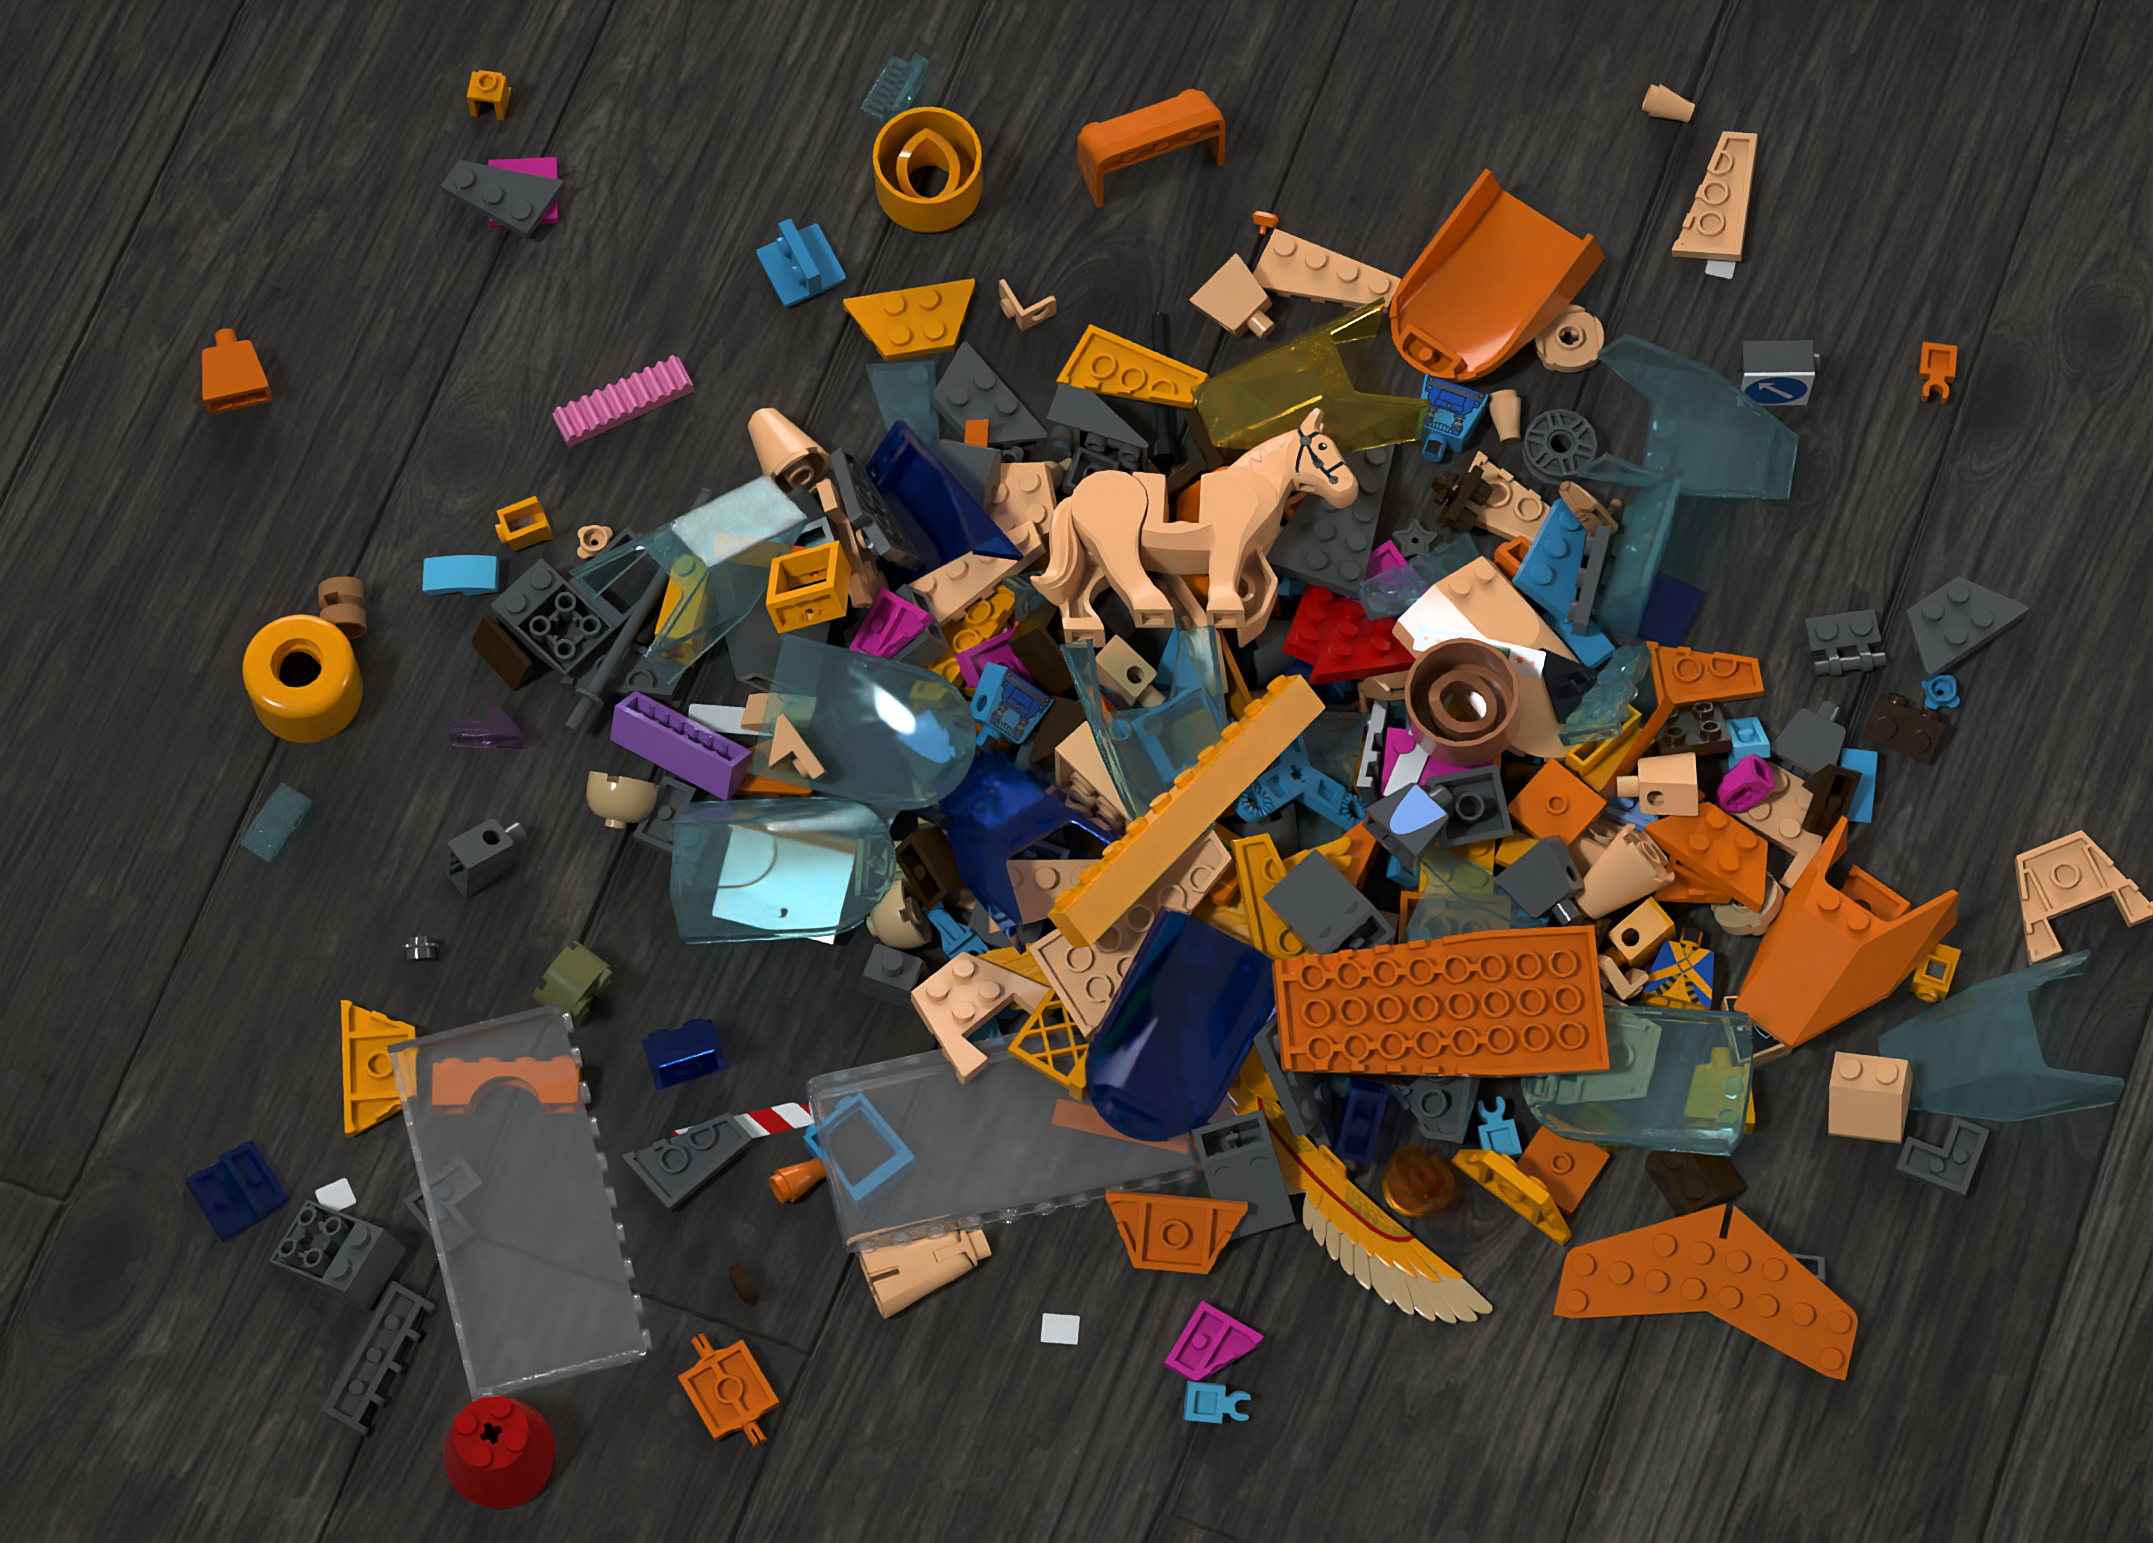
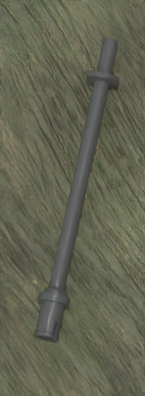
M702 488L690 511L683 514L680 519L683 528L589 686L587 689L576 688L574 693L580 701L565 724V727L571 732H578L592 707L602 709L604 706V702L599 698V695L668 582L675 558H682L693 538L697 535L705 534L708 529L706 523L722 500L717 494L710 497L713 491Z

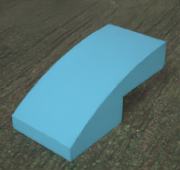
M485 555L424 559L422 591L428 596L461 591L466 596L497 592L500 559L497 556Z

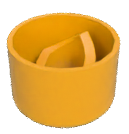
M919 107L898 114L878 134L873 149L876 194L881 207L894 222L912 231L936 233L949 230L961 224L973 213L979 203L983 190L982 152L978 136L966 120L946 109ZM925 166H935L947 171L949 179L944 190L938 196L932 198L920 196L913 189L908 179L909 175L916 169Z
M304 614L282 617L263 627L253 637L247 647L242 669L244 684L257 717L274 735L298 743L317 742L332 737L343 730L356 715L363 695L361 673L350 642L342 631L329 621L317 616ZM304 652L318 661L321 666V673L309 685L297 688L288 687L281 682L280 667L284 658L290 653Z

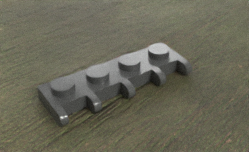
M395 1281L390 1282L320 1413L357 1434L366 1437L370 1430L359 1423L369 1402L378 1407H383L386 1400L375 1394L376 1389L387 1370L400 1375L403 1367L392 1361L404 1338L416 1343L418 1342L421 1335L410 1329L420 1308L433 1314L436 1305Z

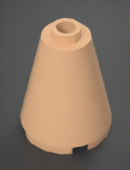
M763 408L752 415L748 423V430L769 492L773 498L784 503L782 500L799 484L807 488L812 495L818 491L816 484L827 480L825 474L828 468L833 469L831 457L827 451L774 408Z
M1625 825L1583 878L1584 889L1574 896L1573 904L1584 918L1590 916L1593 919H1598L1674 881V871L1668 875L1665 866L1669 863L1667 857L1644 831L1638 835L1632 831L1636 825Z

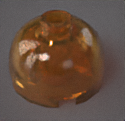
M1404 1145L1398 1148L1387 1161L1380 1178V1187L1386 1202L1395 1212L1411 1219H1425L1437 1214L1453 1198L1452 1190L1455 1188L1453 1175L1441 1158L1435 1154L1429 1158L1427 1155L1420 1153L1423 1147L1418 1145Z

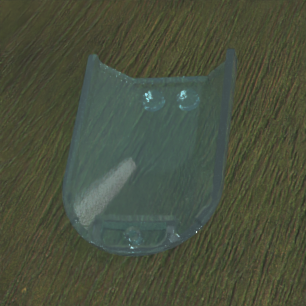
M812 797L690 802L675 822L670 895L679 937L686 944L824 937L851 930L864 922L863 918L877 904H881L890 890L896 870L895 845L889 830L873 811L856 801L846 798Z
M1603 1005L1610 1069L1607 1072L1521 1077L1522 1092L1534 1117L1550 1132L1564 1139L1589 1144L1730 1156L1743 1138L1754 1072L1752 1021L1746 1012Z

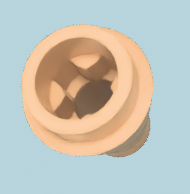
M1651 84L1645 96L1642 110L1648 112V116L1679 120L1688 123L1695 104L1688 102L1662 84L1659 87Z
M1501 390L1490 394V402L1487 404V407L1498 431L1500 442L1506 444L1521 440V398L1517 397L1516 390Z

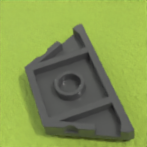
M966 341L963 342L934 391L931 404L964 441L966 420L988 419V448L1000 447L1006 449L1017 446L1021 442L1036 441L1037 446L1046 444L1047 432L974 349Z
M1958 576L1907 609L1904 620L1908 632L1913 637L1912 645L1915 655H1919L1923 666L1921 673L1923 679L1929 682L2024 619L2028 614L2029 608L2022 603Z

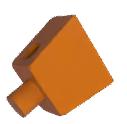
M230 328L217 331L215 333L217 346L206 348L202 351V396L208 415L273 401L268 381L251 341L243 340L237 342L235 330Z

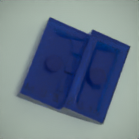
M252 1140L221 1154L219 1162L188 1176L185 1182L222 1242L248 1229L289 1201L288 1195Z

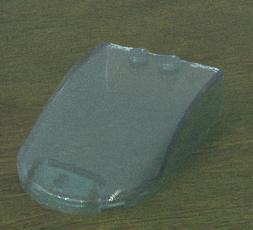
M781 633L782 647L751 766H747L746 773L748 775L878 807L905 811L933 805L950 795L961 784L972 765L977 737L971 709L962 694L952 683L941 675L921 667ZM782 713L789 718L828 774L817 782L811 776L806 779L802 777L792 762L797 759L795 754L774 769L769 768L777 717Z

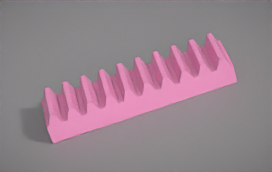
M672 355L665 363L658 361L654 368L645 367L641 374L632 373L630 379L621 378L616 385L607 384L603 391L594 390L590 397L586 395L581 396L580 401L577 403L570 401L565 408L556 407L552 414L567 447L570 448L694 392V387L679 357Z

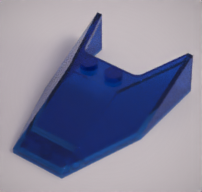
M897 419L865 468L867 475L926 564L915 572L904 566L900 568L895 562H888L884 557L880 556V569L887 579L889 591L894 593L904 584L908 585L967 554L971 550L973 555L1021 561L1024 555L913 430L903 420Z
M996 749L992 754L987 752L980 754L932 782L940 811L952 818V826L946 831L962 881L1020 955L1026 952L1024 928L1006 867L1007 860L1069 823L1078 824L1094 834L1105 848L1111 843L1122 839L1120 835L1083 804Z

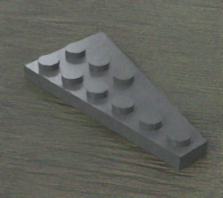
M1367 410L1339 450L1342 458L1358 482L1356 500L1352 505L1338 509L1330 505L1324 497L1308 493L1265 557L1273 572L1313 586L1325 587L1331 592L1355 600L1359 598L1363 588L1400 421Z

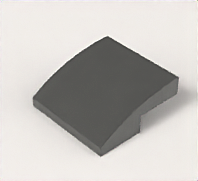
M948 439L940 440L929 477L926 512L978 523L989 522L991 515V489L993 486L1000 485L1001 450Z

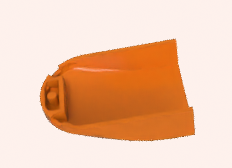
M1486 168L1398 285L1389 313L1393 342L1404 360L1423 376L1429 374L1453 383L1468 382L1486 376L1504 364L1544 330L1569 305L1606 256L1594 236L1588 233L1583 240L1579 239L1502 190L1492 172Z

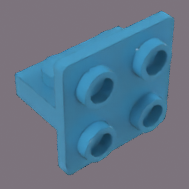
M791 218L778 223L780 237L776 238L775 242L756 251L761 265L785 308L846 281V275L818 224H813L797 231Z

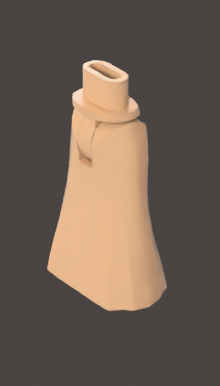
M978 1229L967 1234L965 1230H960V1235L958 1231L944 1232L910 1242L858 1251V1256L880 1314L886 1319L935 1289L959 1278L973 1267L978 1266L977 1261L991 1256V1251L982 1229Z

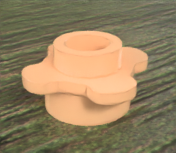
M598 525L580 528L578 531V537L580 538V547L577 549L578 556L584 560L589 557H595L609 544V540L613 536L612 530L609 527ZM596 540L598 544L592 545V541Z

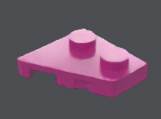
M882 587L848 650L866 661L881 667L934 621L935 616Z
M1202 1301L1165 1360L1164 1367L1189 1381L1202 1382L1261 1345L1264 1336Z

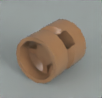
M347 576L334 577L322 581L318 585L319 606L323 609L320 612V618L335 625L348 640L364 635L367 631L366 611L362 607L365 604L364 583L357 578Z

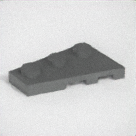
M612 633L566 677L563 676L560 682L561 688L576 690V688L587 689L619 635ZM632 641L601 693L629 696L636 690L649 698L672 701L688 672L687 665Z

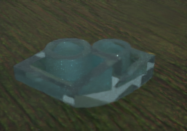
M281 782L253 820L239 844L267 862H273L290 832H294L313 801L286 783Z

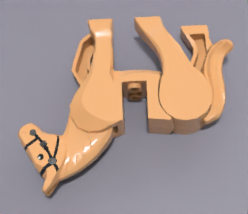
M1315 408L1299 429L1276 436L1254 447L1226 470L1201 475L1199 523H1189L1187 521L1169 523L1166 476L1163 474L1133 472L1131 476L1126 472L1106 470L1095 472L1084 478L1074 489L1073 495L1060 502L1053 513L1049 531L1050 561L1048 568L1043 575L1030 577L1031 584L1037 591L1043 594L1052 604L1059 606L1066 646L1105 647L1104 626L1092 609L1091 604L1096 596L1109 586L1116 591L1129 608L1136 628H1176L1173 607L1166 596L1154 586L1144 570L1169 574H1209L1210 585L1206 608L1207 628H1236L1239 647L1242 648L1260 635L1266 628L1278 595V579L1265 557L1280 532L1283 510L1291 491L1296 490L1317 494L1324 497L1330 505L1338 509L1352 505L1358 495V482L1345 463L1334 442L1322 432L1324 424L1321 423L1324 412ZM1238 587L1247 593L1245 598H1240L1237 594Z

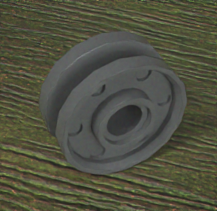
M1557 409L1542 413L1534 418L1526 430L1521 453L1525 469L1534 480L1543 486L1559 489L1560 485L1565 481L1575 484L1583 481L1591 471L1597 449L1595 430L1587 419L1573 411ZM1554 445H1562L1567 449V451L1564 453L1555 452L1551 447Z

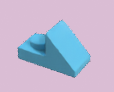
M1758 717L1725 720L1732 738V751L1726 753L1729 770L1735 767L1741 759L1752 753L1762 759L1770 757V743Z

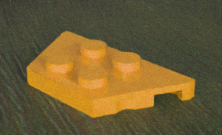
M972 278L843 299L844 310L847 314L852 315L860 325L863 334L868 340L873 341L876 345V350L886 362L954 351L959 339L960 328L964 324L967 315V307L975 291V280Z
M341 1000L345 1135L347 1138H350L419 1100L417 1037L414 1026L401 1021L390 1020L386 1015L379 1012H370L354 1006L351 1001Z
M1460 1149L1451 1160L1454 1165L1562 1247L1572 1237V1233L1554 1200L1546 1192L1547 1187L1538 1178L1534 1176H1529L1528 1178L1517 1170L1518 1165L1509 1156L1503 1153L1498 1155L1491 1149Z

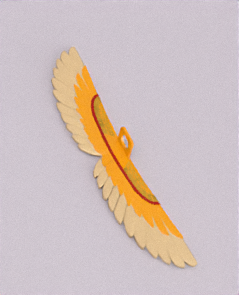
M1186 1025L1181 1027L1180 1036L1185 1046L1180 1044L1178 1051L1186 1065L1181 1064L1179 1069L1189 1083L1185 1085L1186 1093L1198 1104L1194 1107L1195 1112L1202 1119L1213 1124L1263 1109L1288 1195L1306 1193L1303 1204V1224L1306 1230L1309 1232L1313 1229L1314 1238L1320 1246L1324 1245L1326 1239V1247L1331 1259L1336 1262L1340 1258L1341 1266L1349 1276L1355 1274L1359 1284L1368 1291L1371 1289L1372 1284L1378 1295L1388 1305H1391L1394 1301L1409 1316L1414 1315L1415 1309L1422 1317L1431 1322H1435L1436 1315L1444 1322L1456 1324L1455 1316L1461 1321L1470 1323L1476 1322L1478 1319L1474 1312L1480 1314H1490L1492 1312V1305L1468 1284L1459 1272L1429 1250L1347 1179L1346 1166L1324 1144H1321L1318 1150L1305 1135L1294 1137L1285 1113L1277 1102L1262 1099L1246 1088L1238 1072L1239 1056L1228 1041L1230 1088H1222L1221 1082L1201 1084V1090H1193L1189 1028Z

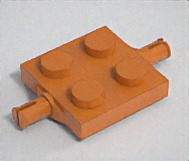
M699 1334V1340L704 1348L697 1337H694L691 1343L701 1359L693 1368L678 1376L679 1382L715 1442L732 1432L744 1430L753 1448L759 1446V1442L753 1433L756 1434L762 1445L766 1442L767 1438L756 1422L762 1415L780 1405L779 1400L743 1340L726 1349L714 1351L705 1334Z

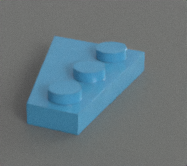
M1560 498L1554 501L1511 583L1566 624L1570 622L1567 620L1571 601L1576 599L1577 588H1575L1581 567L1586 529L1571 512L1564 500Z

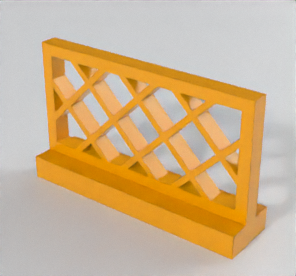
M1144 970L1119 1003L1116 1004L1112 1013L1103 1020L1101 1029L1098 1031L1097 1028L1094 1031L1095 1037L1092 1042L1075 1046L1072 1030L1078 1029L1075 1021H1069L1067 1009L1061 999L1053 1001L1057 993L1051 986L1008 1047V1053L1069 1090L1070 1096L1082 1102L1159 989L1146 988L1147 971ZM1061 1007L1065 1023L1044 1027L1042 1015L1045 1011ZM1039 1023L1040 1028L1033 1029L1035 1025ZM1067 1031L1070 1047L1050 1051L1046 1035ZM1042 1036L1045 1052L1031 1055L1020 1047L1027 1038ZM1084 1052L1081 1058L1078 1059L1077 1053ZM1072 1055L1075 1066L1069 1075L1065 1076L1054 1069L1052 1058ZM1047 1059L1048 1065L1042 1062L1041 1060Z

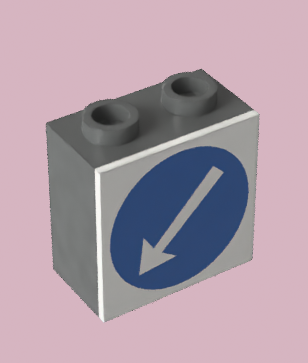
M1813 340L1742 341L1735 371L1737 406L1807 405L1811 389L1816 387V374L1820 372L1819 353H1813Z

